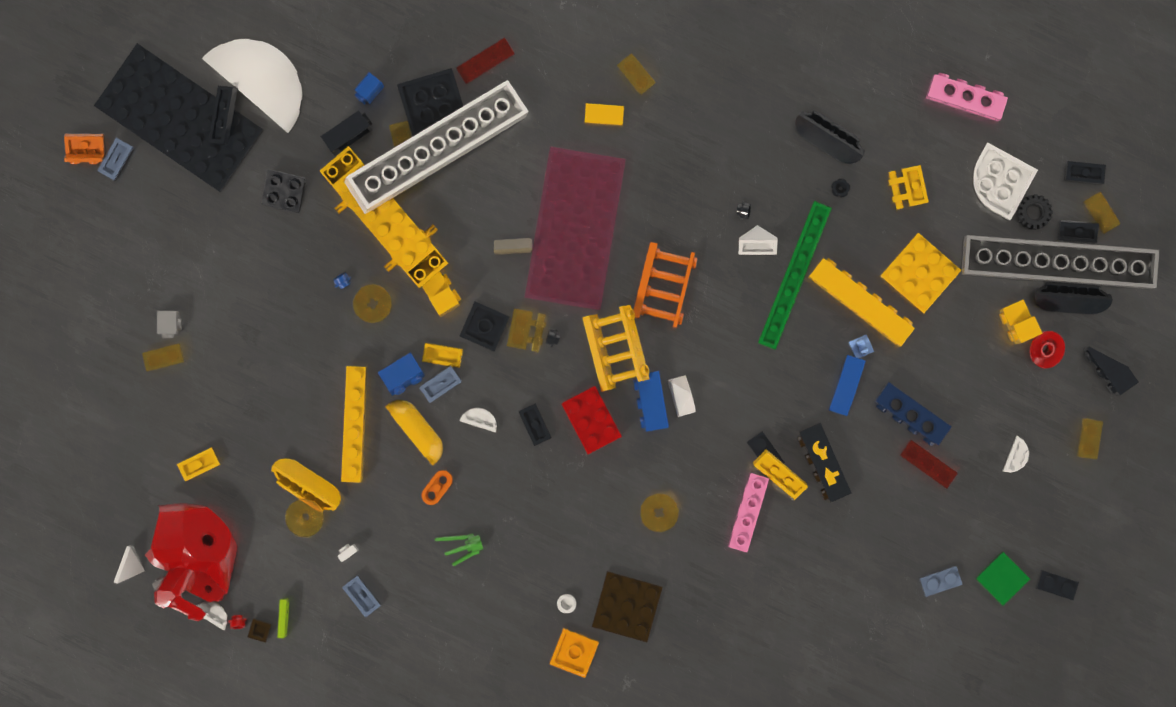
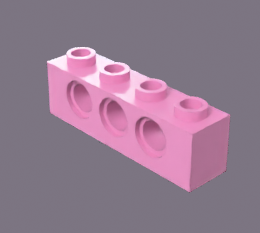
M944 73L934 74L926 99L995 121L1001 120L1008 97L1004 96V93L993 90L992 93L986 91V87L977 84L975 86L967 85V81L949 79V75ZM945 86H951L954 89V93L952 95L946 94L944 91ZM963 92H970L972 99L966 101L963 98ZM981 98H988L990 100V106H983L981 104Z
M749 473L728 547L748 552L769 478Z

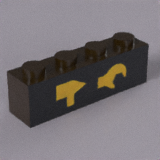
M821 423L798 432L800 435L797 437L801 448L805 447L808 453L805 454V458L808 464H812L815 469L812 472L816 482H820L823 487L820 491L824 500L828 499L831 503L852 494Z

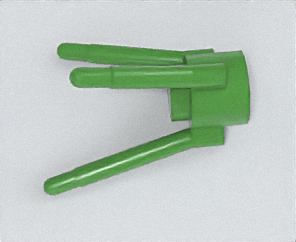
M473 533L435 538V541L468 539L465 541V546L444 553L447 556L466 549L470 552L453 562V566L473 555L479 554V551L483 550L480 536H474Z

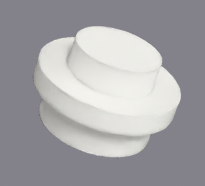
M564 594L559 597L557 607L563 613H571L576 607V600L572 595Z

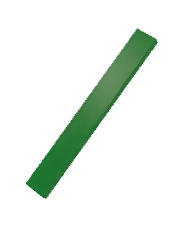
M817 201L813 202L759 338V344L776 350L832 207Z

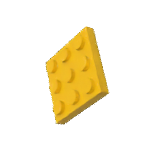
M917 233L880 277L924 314L962 270L920 233Z

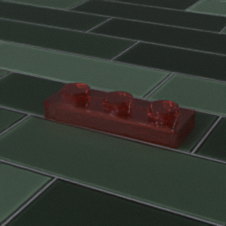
M504 37L459 65L456 69L467 85L512 57L515 53Z
M912 440L907 443L900 453L902 458L946 489L958 474Z

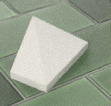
M757 225L739 237L738 254L777 255L778 239Z
M686 375L667 380L677 417L696 412Z
M131 545L126 547L114 583H121L145 571L135 548Z

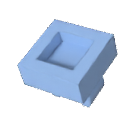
M867 334L848 342L856 358H861L874 352Z

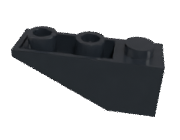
M1091 347L1084 348L1086 359L1090 363L1093 362L1097 367L1095 369L1096 373L1101 379L1104 378L1108 384L1106 386L1111 394L1120 396L1139 383L1128 366Z

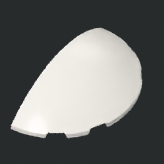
M237 39L216 46L202 58L289 134L300 114L302 86L294 65L280 50L263 41Z

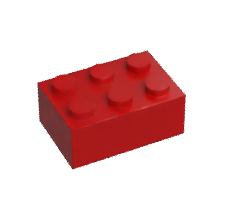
M596 386L561 403L587 454L622 437Z

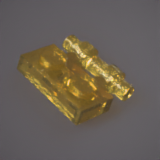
M514 308L507 346L526 350L528 342L533 343L532 351L539 352L540 345L543 344L542 334L543 329L546 328V315L539 313L538 319L532 320L533 312ZM530 326H536L534 337H529Z

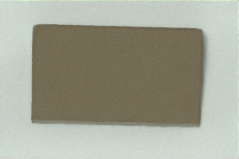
M531 238L494 240L495 255L533 252Z

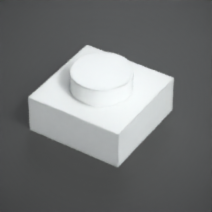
M347 544L339 550L341 554L337 557L341 562H344L356 553L358 548L355 544L352 546Z

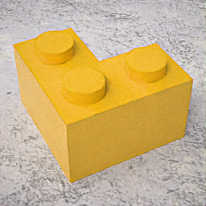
M438 272L422 287L435 310L442 317L459 307L460 303L458 301L462 299L455 289L451 290L449 287L451 281L448 276Z
M1024 299L1000 309L1001 314H999L1002 323L1006 324L1009 329L1007 334L1011 342L1014 341L1015 344H1020L1043 334L1035 316L1031 317Z

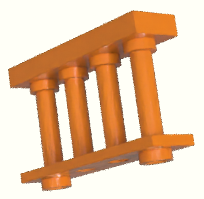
M650 242L634 306L635 318L639 319L640 315L644 316V314L674 321L673 328H677V324H682L684 314L680 312L691 268L695 269L697 258L694 257V252H691L690 258L660 251L657 248V243ZM659 258L688 265L685 277L656 270V267H652L654 259L658 260ZM653 277L681 283L683 284L681 294L677 295L653 289L648 285L649 278L653 279ZM654 296L678 302L676 314L646 307V304H643L644 297Z

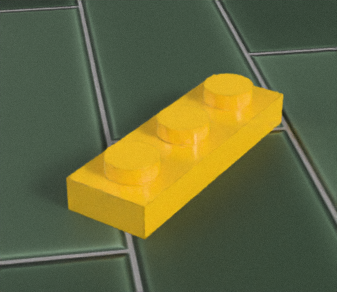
M767 449L753 462L757 469L794 500L808 488L804 480Z

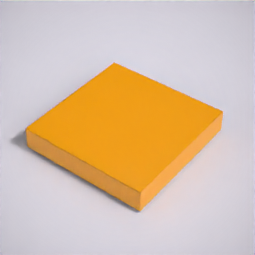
M563 628L550 665L585 678L599 641Z

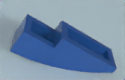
M846 355L829 411L848 416L866 360Z

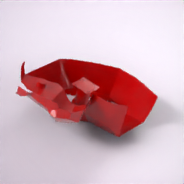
M190 503L158 505L159 516L151 549L145 556L152 565L168 572L154 592L155 604L163 609L166 607L175 609L187 615L188 619L199 622L206 613L203 609L183 599L181 594L186 590L208 602L222 601L228 593L238 546L230 529L209 507Z

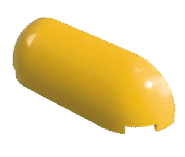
M401 399L388 403L385 407L391 413V416L431 465L436 464L443 452V444L440 437L412 403Z
M285 458L277 460L272 465L271 471L274 472L277 478L276 483L311 507L323 512L324 510L334 511L339 506L341 495L338 489L299 462Z

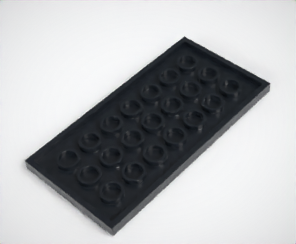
M138 43L94 104L100 111L220 193L263 132L261 127L234 110L228 145L208 142L216 97Z

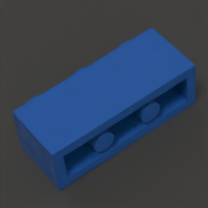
M659 371L649 372V380L638 382V379H633L635 391L639 390L640 398H636L638 410L642 409L643 417H640L641 428H645L646 432L669 428Z

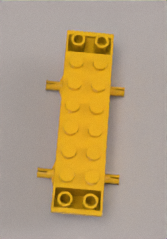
M348 146L320 170L321 174L343 200L334 209L340 214L347 207L351 208L391 255L392 260L384 266L385 269L389 272L398 265L418 288L422 287L449 264L430 239V236L438 231L434 224L426 231L418 228L394 198L364 214L344 181L346 176L365 166V164Z

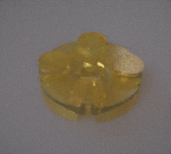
M366 285L356 293L353 307L356 315L363 321L378 323L390 314L392 300L384 288L378 285ZM371 298H373L374 301H378V305L375 306V309H372L371 307L367 306V303H370Z
M655 494L646 498L642 503L640 516L648 529L655 532H664L675 525L678 520L679 510L676 502L671 497L665 494ZM656 508H663L664 517L659 516L656 518L654 510Z

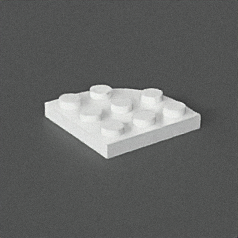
M987 142L974 167V189L984 206L1010 221L1038 170Z

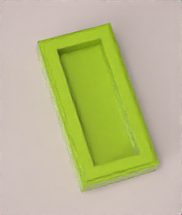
M280 599L277 638L287 637L289 599Z

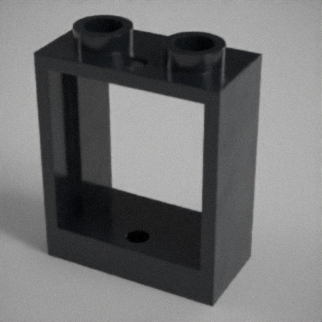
M358 110L320 137L332 154L336 156L371 132L370 126L373 123L365 112L361 114Z

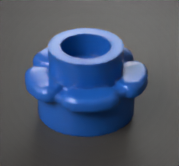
M346 272L338 275L333 279L334 287L342 289L348 286L351 276H348Z

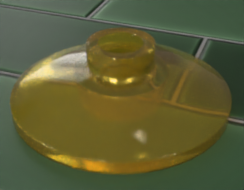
M300 499L288 507L285 520L292 533L300 537H310L321 529L324 517L318 504L308 499ZM303 514H308L309 519L305 520Z

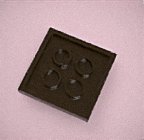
M607 571L592 627L648 642L663 587Z

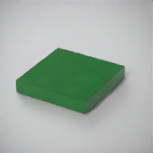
M1003 551L975 578L1002 606L1030 580Z

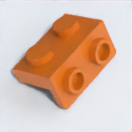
M65 134L66 155L64 162H70V164H79L81 162L98 164L103 161L105 157L104 134Z

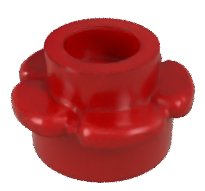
M243 615L231 616V620L228 621L230 629L245 628L247 619L243 618Z

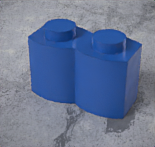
M368 72L354 89L356 91L355 96L364 105L366 103L371 104L385 86L379 79Z

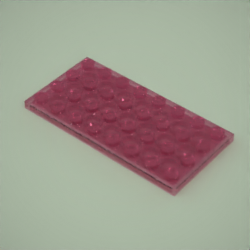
M550 147L525 298L594 310L601 309L626 159Z

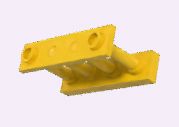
M631 305L619 307V314L601 319L598 318L597 314L582 317L601 392L615 389L616 382L637 377L638 382L650 379L649 368L645 363L634 320L635 313ZM623 321L625 332L603 337L602 326ZM628 340L630 351L611 356L608 355L606 345ZM632 358L635 369L615 375L612 373L611 363Z

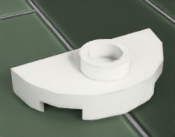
M484 408L470 409L459 420L492 432H496L497 429L494 416Z
M1016 436L1002 470L1004 472L1018 471L1028 461V447L1019 436Z
M204 601L196 605L206 613L204 619L222 630L226 629L228 618L225 609L220 604Z

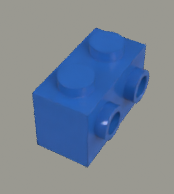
M411 352L378 372L392 396L402 394L408 386L418 384L425 377Z

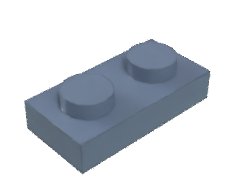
M116 138L97 171L115 181L134 147Z
M450 365L419 386L429 403L461 383L462 380Z
M956 566L919 578L925 597L963 585Z
M358 575L342 587L365 618L381 606Z

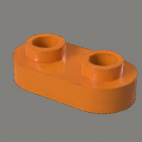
M445 470L438 471L422 491V500L428 505L438 503L452 485V475ZM445 476L447 479L444 484L440 482V477ZM429 492L435 493L434 499L428 497Z

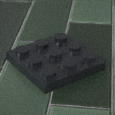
M452 68L397 84L412 136L463 107Z

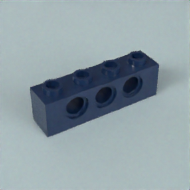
M889 382L886 383L874 400L877 403L876 408L884 413L886 411L893 415L891 418L899 424L904 422L909 426L907 429L915 435L921 434L924 437L923 441L930 446L934 444L939 446L952 427ZM894 399H898L901 403L898 410H894L891 407V402ZM910 410L916 413L914 421H910L907 418V413ZM926 421L932 424L930 432L923 430L922 426Z

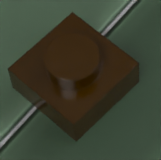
M253 618L247 637L266 643L272 624Z

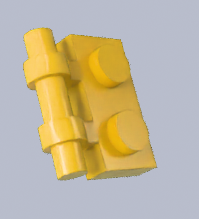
M921 165L901 169L903 177L897 178L896 171L888 172L890 178L888 183L892 187V201L896 205V210L904 208L903 200H908L909 207L929 203ZM904 183L906 194L901 195L899 184Z

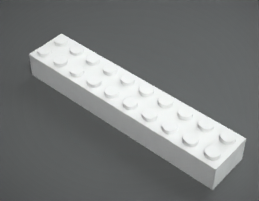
M507 80L346 176L344 183L364 214H367L521 121L527 116L528 110Z

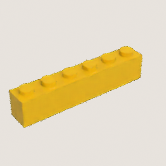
M823 258L808 278L895 345L901 347L915 329L912 326L913 322L905 316L903 318L898 316V311L891 305L885 306L881 303L883 299L877 294L873 293L871 295L866 291L867 287L859 281L855 283L851 279L852 275L845 270L841 272L837 269V264L830 258H827V260Z
M346 366L341 482L361 483L363 478L367 367Z

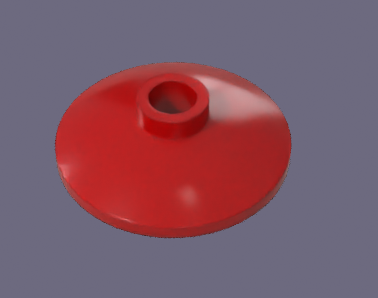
M1043 331V334L1036 336L1031 342L1030 357L1038 367L1052 368L1062 360L1065 353V342L1058 333Z

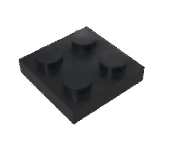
M474 301L459 336L495 352L510 316Z

